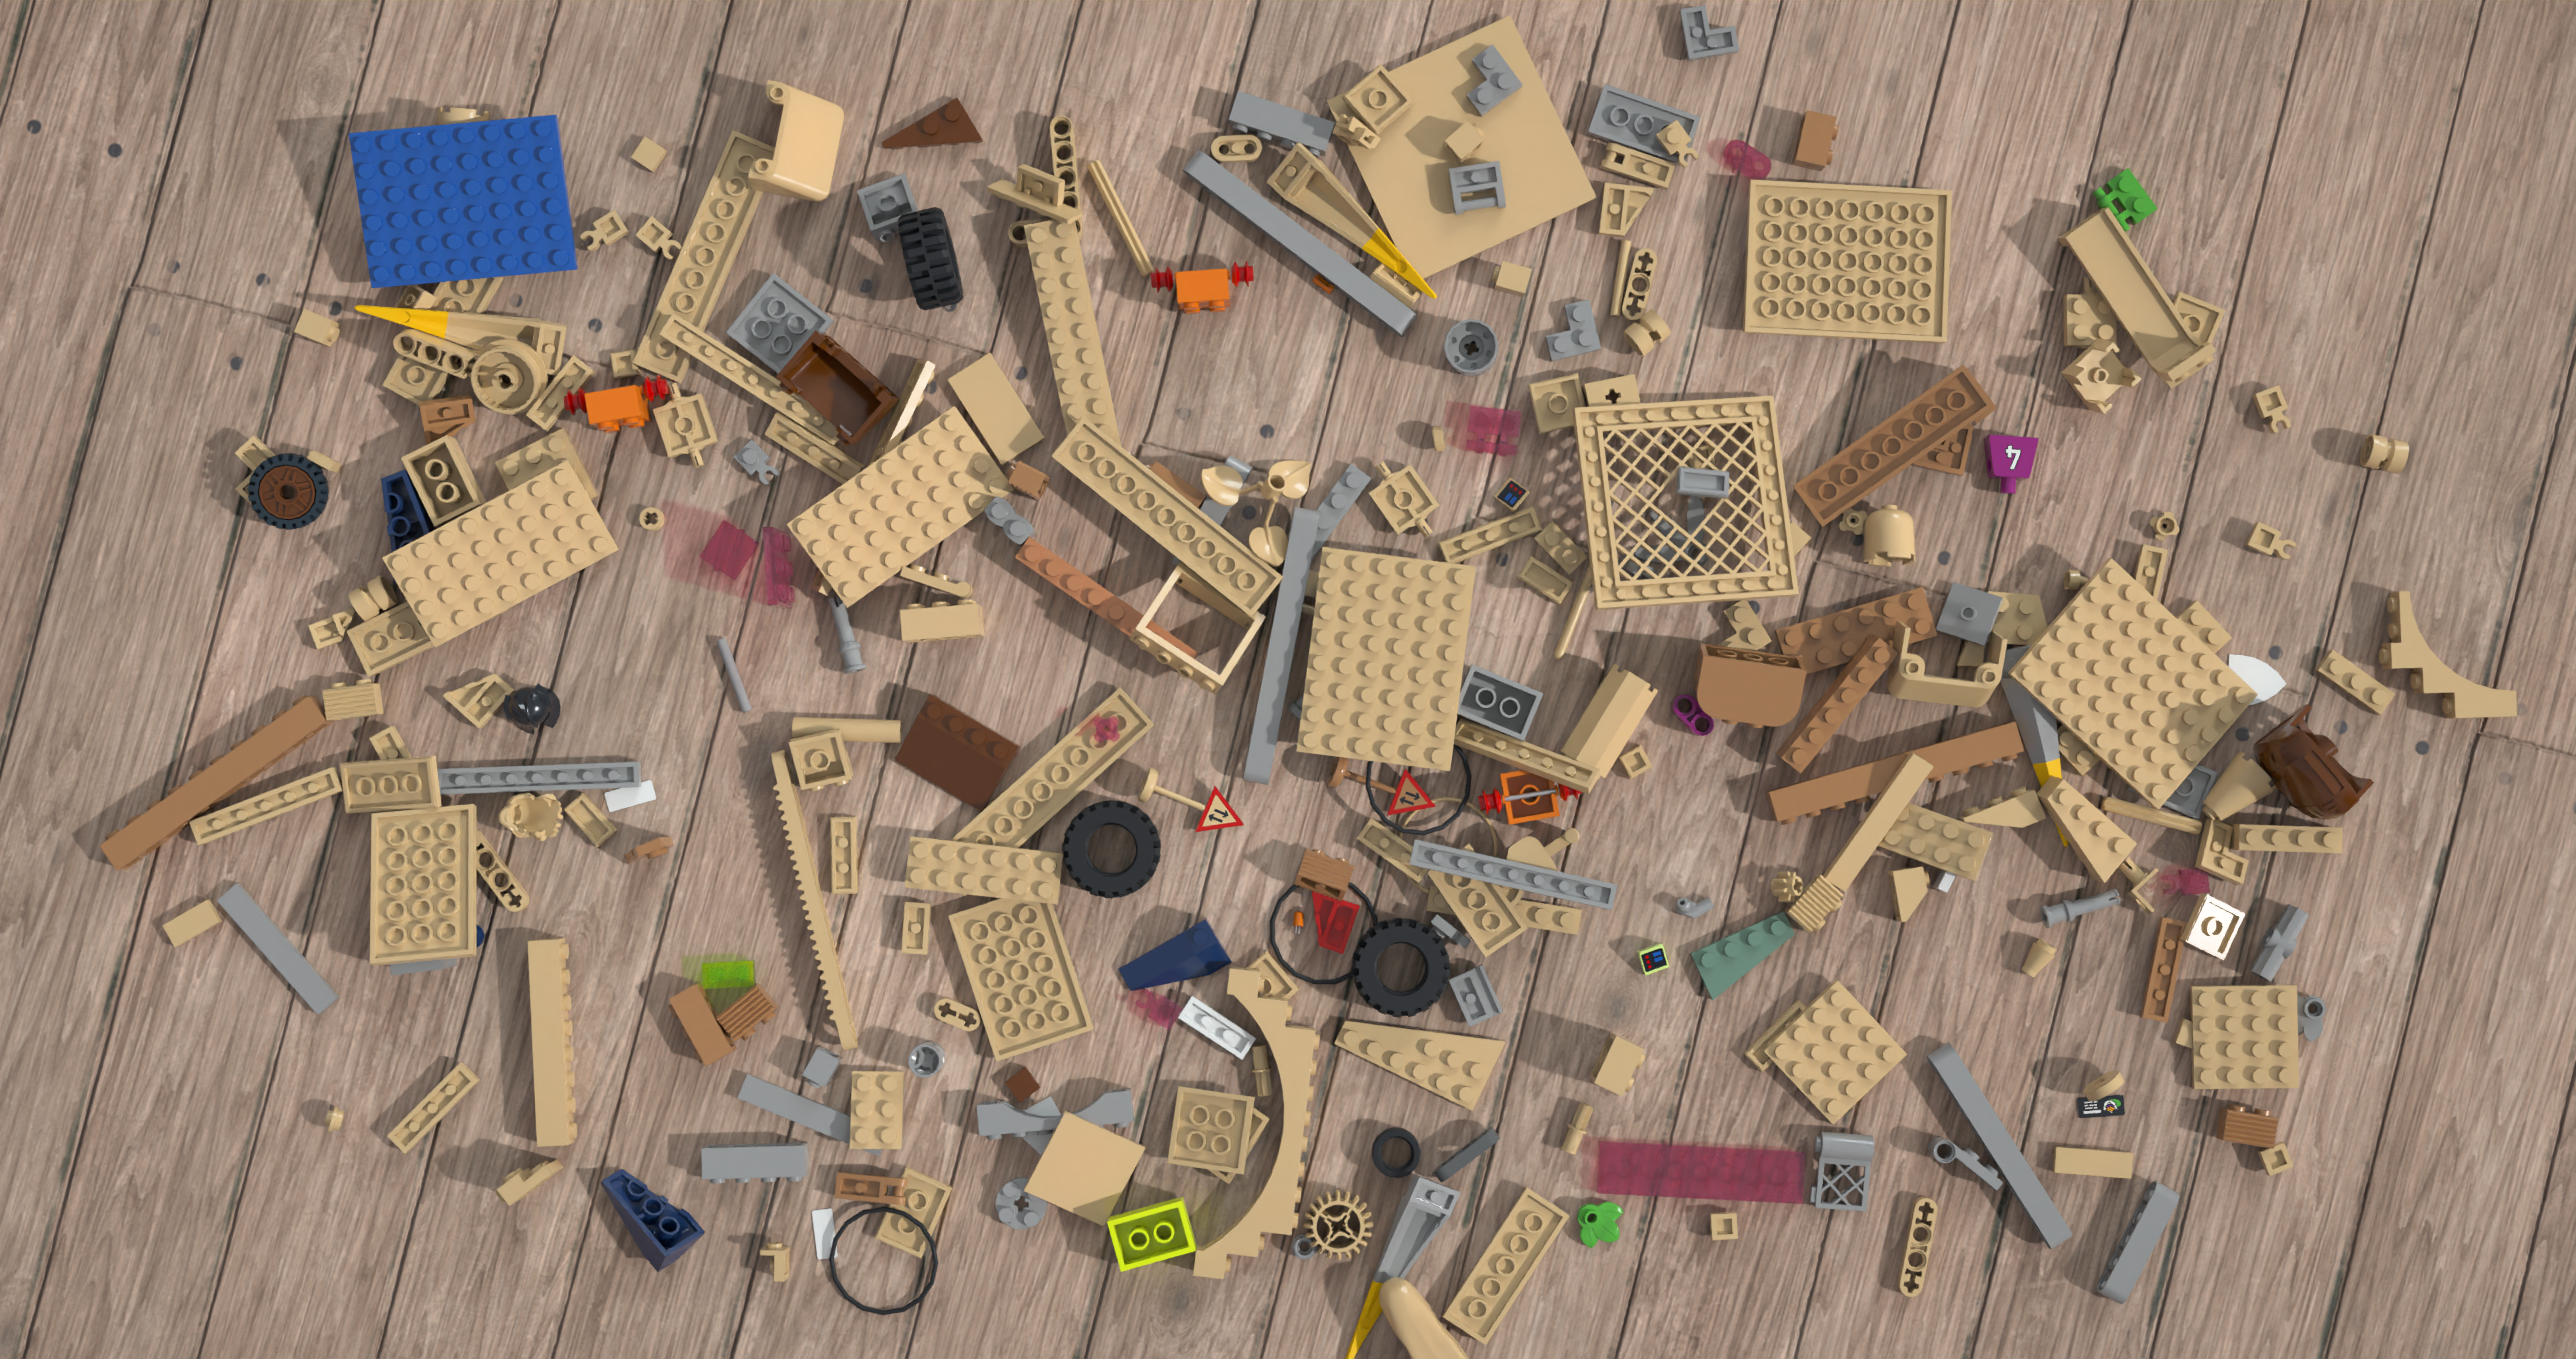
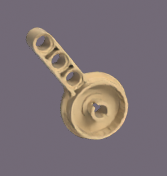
M411 327L399 333L393 340L394 349L403 356L463 379L469 376L477 398L486 407L496 412L510 415L527 412L547 388L548 375L543 360L533 348L518 340L499 339L488 343L480 350H471ZM404 336L412 340L413 347L405 343ZM429 346H433L437 350V356L429 352ZM453 355L461 359L462 365L454 362ZM502 374L507 375L513 384L505 383L502 380Z

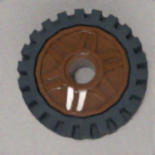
M295 453L278 454L266 459L254 470L248 485V498L251 501L253 511H256L257 516L266 521V524L273 525L278 529H298L315 521L324 511L329 498L328 481L323 474V470L316 463L307 459V457ZM284 485H290L295 489V496L293 498H288L283 494L282 489Z

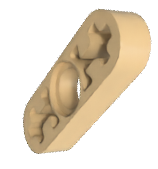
M1649 248L1640 249L1633 258L1621 307L1622 317L1629 322L1638 321L1645 312L1657 264V256ZM1644 254L1648 255V260L1652 261V264H1647L1644 273H1634L1635 269L1637 271L1641 270L1642 262L1638 258H1642ZM1636 278L1643 279L1646 283V289L1642 292L1635 291L1632 288V281ZM1634 297H1643V301L1638 299L1636 309L1640 310V312H1636L1634 316L1629 315L1630 311L1626 307L1631 306Z

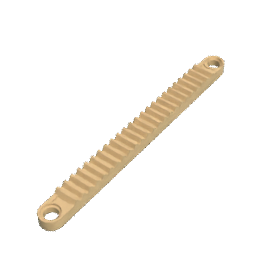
M785 749L772 752V763L777 784L773 789L780 792L776 796V800L782 801L778 809L785 812L780 818L787 821V824L783 827V830H787L790 833L785 837L786 840L792 841V844L788 846V850L794 851L790 859L797 861V864L793 866V870L799 871L795 879L802 882L798 886V890L804 891L800 899L807 902L802 907L803 910L809 911L805 919L810 920L811 924L807 928L814 931V934L810 936L811 940L816 941L812 949L819 951L815 959L821 961L817 969L824 972L820 976L821 980L826 981L822 989L829 992L824 997L826 1000L831 1001L827 1009L833 1010V1014L829 1018L836 1021L843 1049L857 1048L856 1030L789 757Z

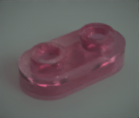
M1742 140L1729 142L1723 151L1725 162L1752 180H1762L1770 173L1771 162L1769 158ZM1733 149H1740L1742 152L1741 156H1735ZM1760 162L1763 165V169L1757 170L1754 164Z

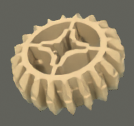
M1339 1189L1335 1190L1336 1197L1331 1198L1330 1192L1326 1191L1327 1200L1324 1201L1321 1196H1317L1316 1200L1319 1206L1310 1203L1309 1208L1314 1213H1305V1217L1312 1220V1222L1304 1223V1228L1312 1229L1305 1233L1306 1238H1315L1310 1243L1311 1247L1320 1244L1317 1250L1318 1254H1322L1327 1249L1326 1257L1328 1259L1332 1257V1252H1336L1337 1260H1341V1252H1345L1346 1257L1349 1259L1351 1258L1350 1249L1353 1248L1355 1253L1359 1254L1360 1248L1357 1244L1367 1246V1241L1362 1237L1372 1236V1232L1365 1229L1373 1227L1372 1221H1365V1219L1371 1217V1212H1362L1367 1207V1204L1363 1202L1357 1205L1359 1201L1358 1195H1355L1352 1201L1349 1200L1350 1191L1345 1192L1344 1198L1340 1197ZM1333 1205L1346 1206L1338 1214L1325 1211L1326 1208ZM1352 1211L1357 1214L1360 1221L1358 1233L1347 1223ZM1319 1216L1329 1225L1324 1239L1317 1229ZM1344 1218L1343 1226H1345V1229L1338 1227L1333 1232L1334 1223L1331 1220L1339 1222L1340 1219ZM1338 1236L1352 1239L1345 1244L1331 1243Z

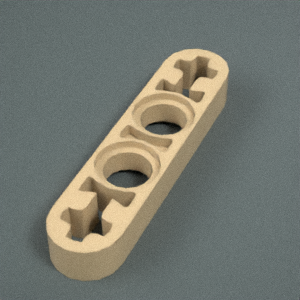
M476 829V846L479 847L482 844L484 848L476 851V869L509 911L518 912L524 910L529 904L528 893L482 832ZM484 852L492 856V863L488 867L482 866L479 861L480 855ZM498 873H504L508 878V882L504 887H499L495 883V876ZM514 885L515 889L510 891L513 895H520L522 897L519 901L521 905H512L511 902L514 900L510 893L504 895L503 891L510 889Z
M1921 1196L1913 1202L1897 1280L1899 1290L1908 1297H1915L1922 1291L1937 1218L1938 1207L1932 1199L1926 1196ZM1925 1202L1931 1207V1211H1926L1924 1220L1929 1221L1928 1225L1923 1222H1916V1218L1922 1220L1923 1212L1919 1210V1206H1924ZM1918 1227L1925 1228L1927 1232L1926 1238L1922 1241H1917L1913 1237V1232ZM1918 1252L1921 1254L1922 1260L1919 1265L1911 1266L1909 1264L1908 1257L1911 1253ZM1907 1268L1911 1271L1919 1272V1275L1913 1273L1912 1281L1916 1283V1286L1911 1287L1910 1291L1904 1286V1282H1909L1911 1276L1909 1272H1906Z

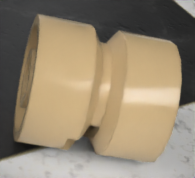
M1652 309L1639 318V324L1633 323L1623 331L1627 342L1641 357H1644L1655 348V342L1660 344L1671 335L1667 324Z
M2370 434L2363 443L2360 464L2363 467L2379 469L2381 467L2383 471L2399 474L2407 462L2409 445L2406 441L2397 439L2387 441L2386 437Z
M383 575L370 580L367 583V587L360 586L348 594L351 604L364 621L379 615V609L388 610L399 602L393 587Z

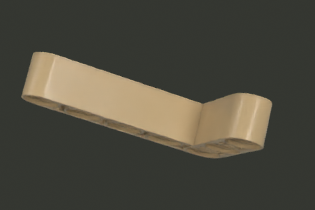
M1056 116L1050 123L1054 176L1061 178L1069 174L1074 177L1072 183L1064 187L1063 203L1069 199L1076 202L1074 208L1082 211L1075 131L1068 117ZM1061 124H1065L1069 127V130L1066 134L1059 135L1055 132L1056 128ZM1067 149L1071 151V156L1068 159L1061 160L1058 158L1061 150ZM1047 218L1014 222L1008 230L1009 238L1014 246L1028 248L1026 238L1021 241L1014 238L1016 231L1024 229V225L1054 219ZM1082 218L1076 220L1079 241L1084 233Z

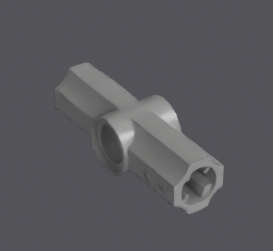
M2287 904L2275 926L2271 927L2264 935L2261 942L2263 947L2249 970L2255 975L2271 982L2283 960L2287 959L2294 951L2297 944L2296 937L2309 915L2303 910Z

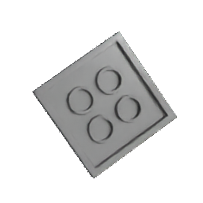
M773 273L726 333L771 369L779 373L815 330L826 333L834 323V320Z

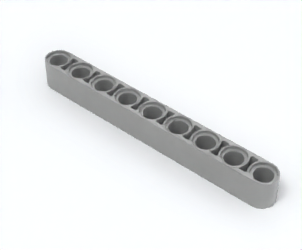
M1948 1042L1926 1056L2049 1249H2053L2072 1237L2073 1234L1952 1045Z

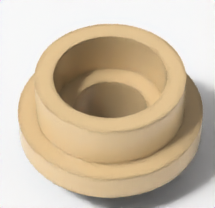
M335 1106L334 1111L328 1110L324 1125L329 1126V1132L333 1130L339 1131L345 1111L339 1110L337 1106Z

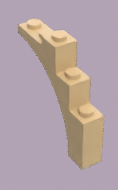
M2410 591L2390 593V597L2387 600V609L2391 614L2388 635L2392 643L2381 644L2382 649L2379 651V661L2382 664V669H2413L2410 683L2414 689V694L2445 693V698L2442 701V710L2445 713V718L2517 716L2516 691L2499 690L2478 685L2452 671L2432 652L2421 635L2412 612Z

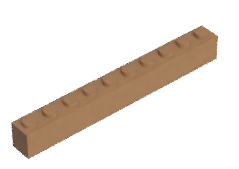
M306 695L298 698L293 702L294 707L287 712L283 710L272 717L273 722L266 727L262 725L251 732L252 737L248 740H241L230 747L231 752L227 755H220L209 762L211 766L206 770L196 771L189 776L188 779L190 781L185 785L175 786L168 791L169 796L164 800H156L147 806L148 811L140 816L138 814L130 818L126 822L127 826L119 831L117 829L109 833L105 837L106 841L99 846L117 871L129 869L189 826L190 821L206 814L334 721L326 720L325 709L317 697H307Z
M2016 721L1766 791L1765 794L1773 821H1781V824L1785 825L1796 822V816L1805 814L1806 818L1820 815V810L1830 807L1831 811L1845 808V802L1854 800L1855 804L1869 801V795L1876 793L1880 795L1911 751L1934 766L1925 778L1928 779L1929 783L1944 779L1943 774L1953 772L1954 776L1969 772L1968 767L1977 765L1978 769L1993 765L1992 760L2002 758L2003 762L2018 758L2017 753L2024 751Z

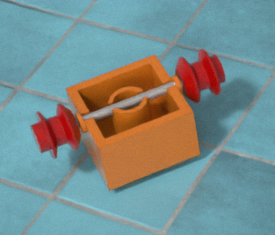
M1246 261L1243 267H1239L1234 262L1231 267V273L1226 268L1176 272L1174 276L1173 271L1168 266L1165 272H1159L1158 268L1155 267V273H1151L1152 288H1157V293H1159L1162 287H1166L1168 292H1171L1174 287L1173 282H1175L1177 285L1179 310H1184L1185 314L1200 313V309H1210V312H1223L1225 307H1230L1228 280L1232 278V283L1236 288H1238L1240 282H1245L1249 287V282L1254 281L1253 266H1248Z
M657 375L655 381H651L649 377H646L643 385L640 387L632 385L586 393L582 388H579L578 394L574 395L568 390L567 396H564L563 399L566 411H570L572 415H575L576 410L581 409L584 414L588 413L590 425L597 427L598 430H604V433L619 431L621 426H629L631 429L644 427V422L651 421L648 400L653 402L654 396H660L664 400L665 394H668L669 391L666 379H662L660 375Z
M1517 770L1498 774L1501 796L1495 788H1493L1492 794H1486L1482 790V796H1478L1480 811H1485L1486 816L1491 809H1495L1497 813H1500L1503 804L1507 824L1511 825L1560 816L1556 795H1560V798L1566 802L1568 796L1571 795L1578 800V794H1582V792L1557 783V787V785H1554V781L1524 770Z

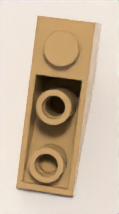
M2021 787L2011 791V797L2002 799V796L1987 801L1988 806L1979 809L1978 806H1974L1964 810V815L1958 817V820L2023 828L2046 819L2036 791L2032 789L2026 790L2025 787Z

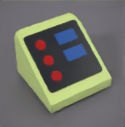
M1662 943L1636 951L1645 976L1669 967Z

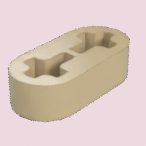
M942 998L934 1007L935 1016L939 1020L964 1031H973L981 1024L982 1017L977 1009L952 998ZM946 1003H949L950 1009L957 1012L956 1015L948 1013L946 1016H943V1010L939 1009L940 1005L944 1006ZM970 1013H973V1018L977 1020L976 1024L971 1023L967 1026L965 1025L966 1020L959 1017L960 1014L968 1016Z

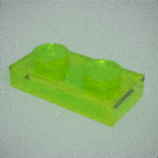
M755 960L702 963L703 989L755 986Z

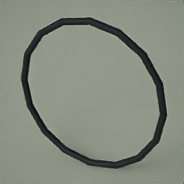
M1454 744L1453 747L1461 756L1467 775L1465 796L1453 816L1442 825L1423 831L1404 829L1388 820L1375 804L1370 787L1371 770L1374 761L1368 762L1365 782L1366 790L1372 808L1384 823L1401 833L1427 835L1443 830L1460 816L1470 796L1472 775L1466 755L1458 745Z
M1349 882L1348 887L1352 888L1366 902L1373 918V927L1376 926L1378 918L1369 898L1358 887ZM1292 885L1277 901L1270 919V942L1278 961L1294 977L1312 984H1337L1353 977L1352 972L1337 979L1315 980L1297 973L1283 960L1275 942V919L1282 902L1296 888L1300 887L1299 885Z
M889 1207L862 1210L846 1220L833 1238L829 1257L833 1281L844 1298L862 1311L879 1315L905 1312L921 1302L934 1284L938 1267L935 1242L923 1223L905 1211ZM883 1211L902 1215L917 1225L930 1243L934 1262L930 1282L920 1296L904 1307L889 1310L866 1307L849 1296L837 1278L834 1263L838 1239L847 1226L865 1214Z

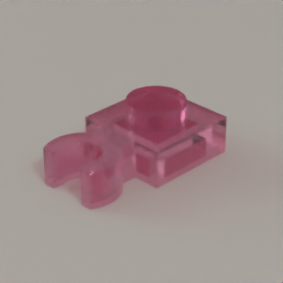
M2199 868L2178 870V878L2169 874L2161 877L2162 880L2172 881V887L2163 890L2165 894H2174L2179 889H2181L2183 896L2210 893L2208 873Z
M1144 989L1142 992L1149 996V1001L1142 1003L1137 1000L1135 1002L1136 1005L1143 1009H1151L1148 1017L1170 1030L1184 1008L1163 994L1157 1000L1151 990Z

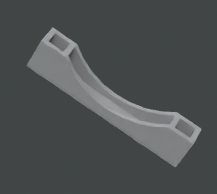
M1132 1088L1106 1090L1097 1100L1072 1114L1103 1128L1104 1124H1114V1128L1128 1127L1129 1122H1133L1135 1119ZM1005 1100L979 1102L977 1104L979 1136H986V1140L1002 1138L1001 1134L1012 1133V1137H1024L1030 1131H1037V1135L1052 1134V1129H1056L1063 1116H1042L1028 1113L1014 1107Z

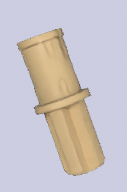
M1268 1045L1251 1047L1254 1062L1252 1073H1255L1256 1090L1259 1097H1266L1272 1094L1270 1078L1272 1067H1269Z
M1579 1103L1571 1124L1567 1125L1569 1130L1561 1146L1562 1150L1576 1155L1583 1134H1587L1585 1129L1593 1112V1107L1585 1103Z

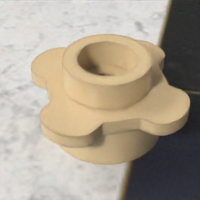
M1850 507L1843 512L1839 529L1841 531L1853 532L1855 535L1861 534L1864 531L1862 526L1864 520L1867 519V513L1863 510L1855 511ZM1852 518L1855 519V523H1851Z
M2167 511L2163 513V516L2150 519L2149 525L2154 528L2157 540L2163 541L2167 536L2179 533V527L2173 518V513Z

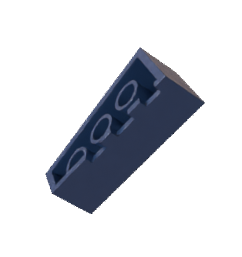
M404 469L381 479L384 507L388 519L387 532L388 536H390L391 553L435 530L436 527H434L407 470Z

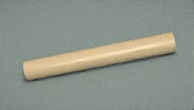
M1621 240L1610 311V316L1620 317L1631 247V241Z

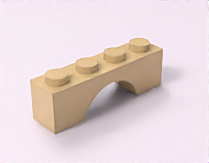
M2230 824L2233 827L2229 849L2342 853L2343 828Z

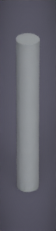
M726 638L720 639L716 642L742 713L750 711L752 708Z

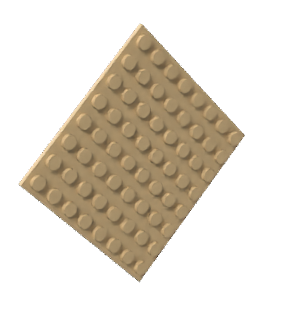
M1510 15L1389 71L1390 75L1415 101L1414 104L1377 135L1381 140L1375 149L1369 150L1346 143L1394 246L1422 279L1430 277L1597 198ZM1493 44L1523 86L1481 117L1466 95L1486 81L1472 63V59ZM1348 91L1327 100V104L1336 122L1339 120L1341 113L1349 118L1355 114L1342 99ZM1468 120L1471 125L1475 123L1483 131L1484 135L1482 137L1484 142L1480 148L1459 164L1443 144L1445 139ZM1499 161L1506 207L1498 209L1495 206L1463 211V214L1455 215L1448 170L1450 168ZM1495 189L1461 194V200L1468 201L1496 196Z

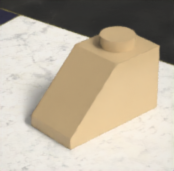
M1923 866L1888 870L1896 921L1906 922L1928 892L1927 886L1930 885V879L1927 870H1924Z

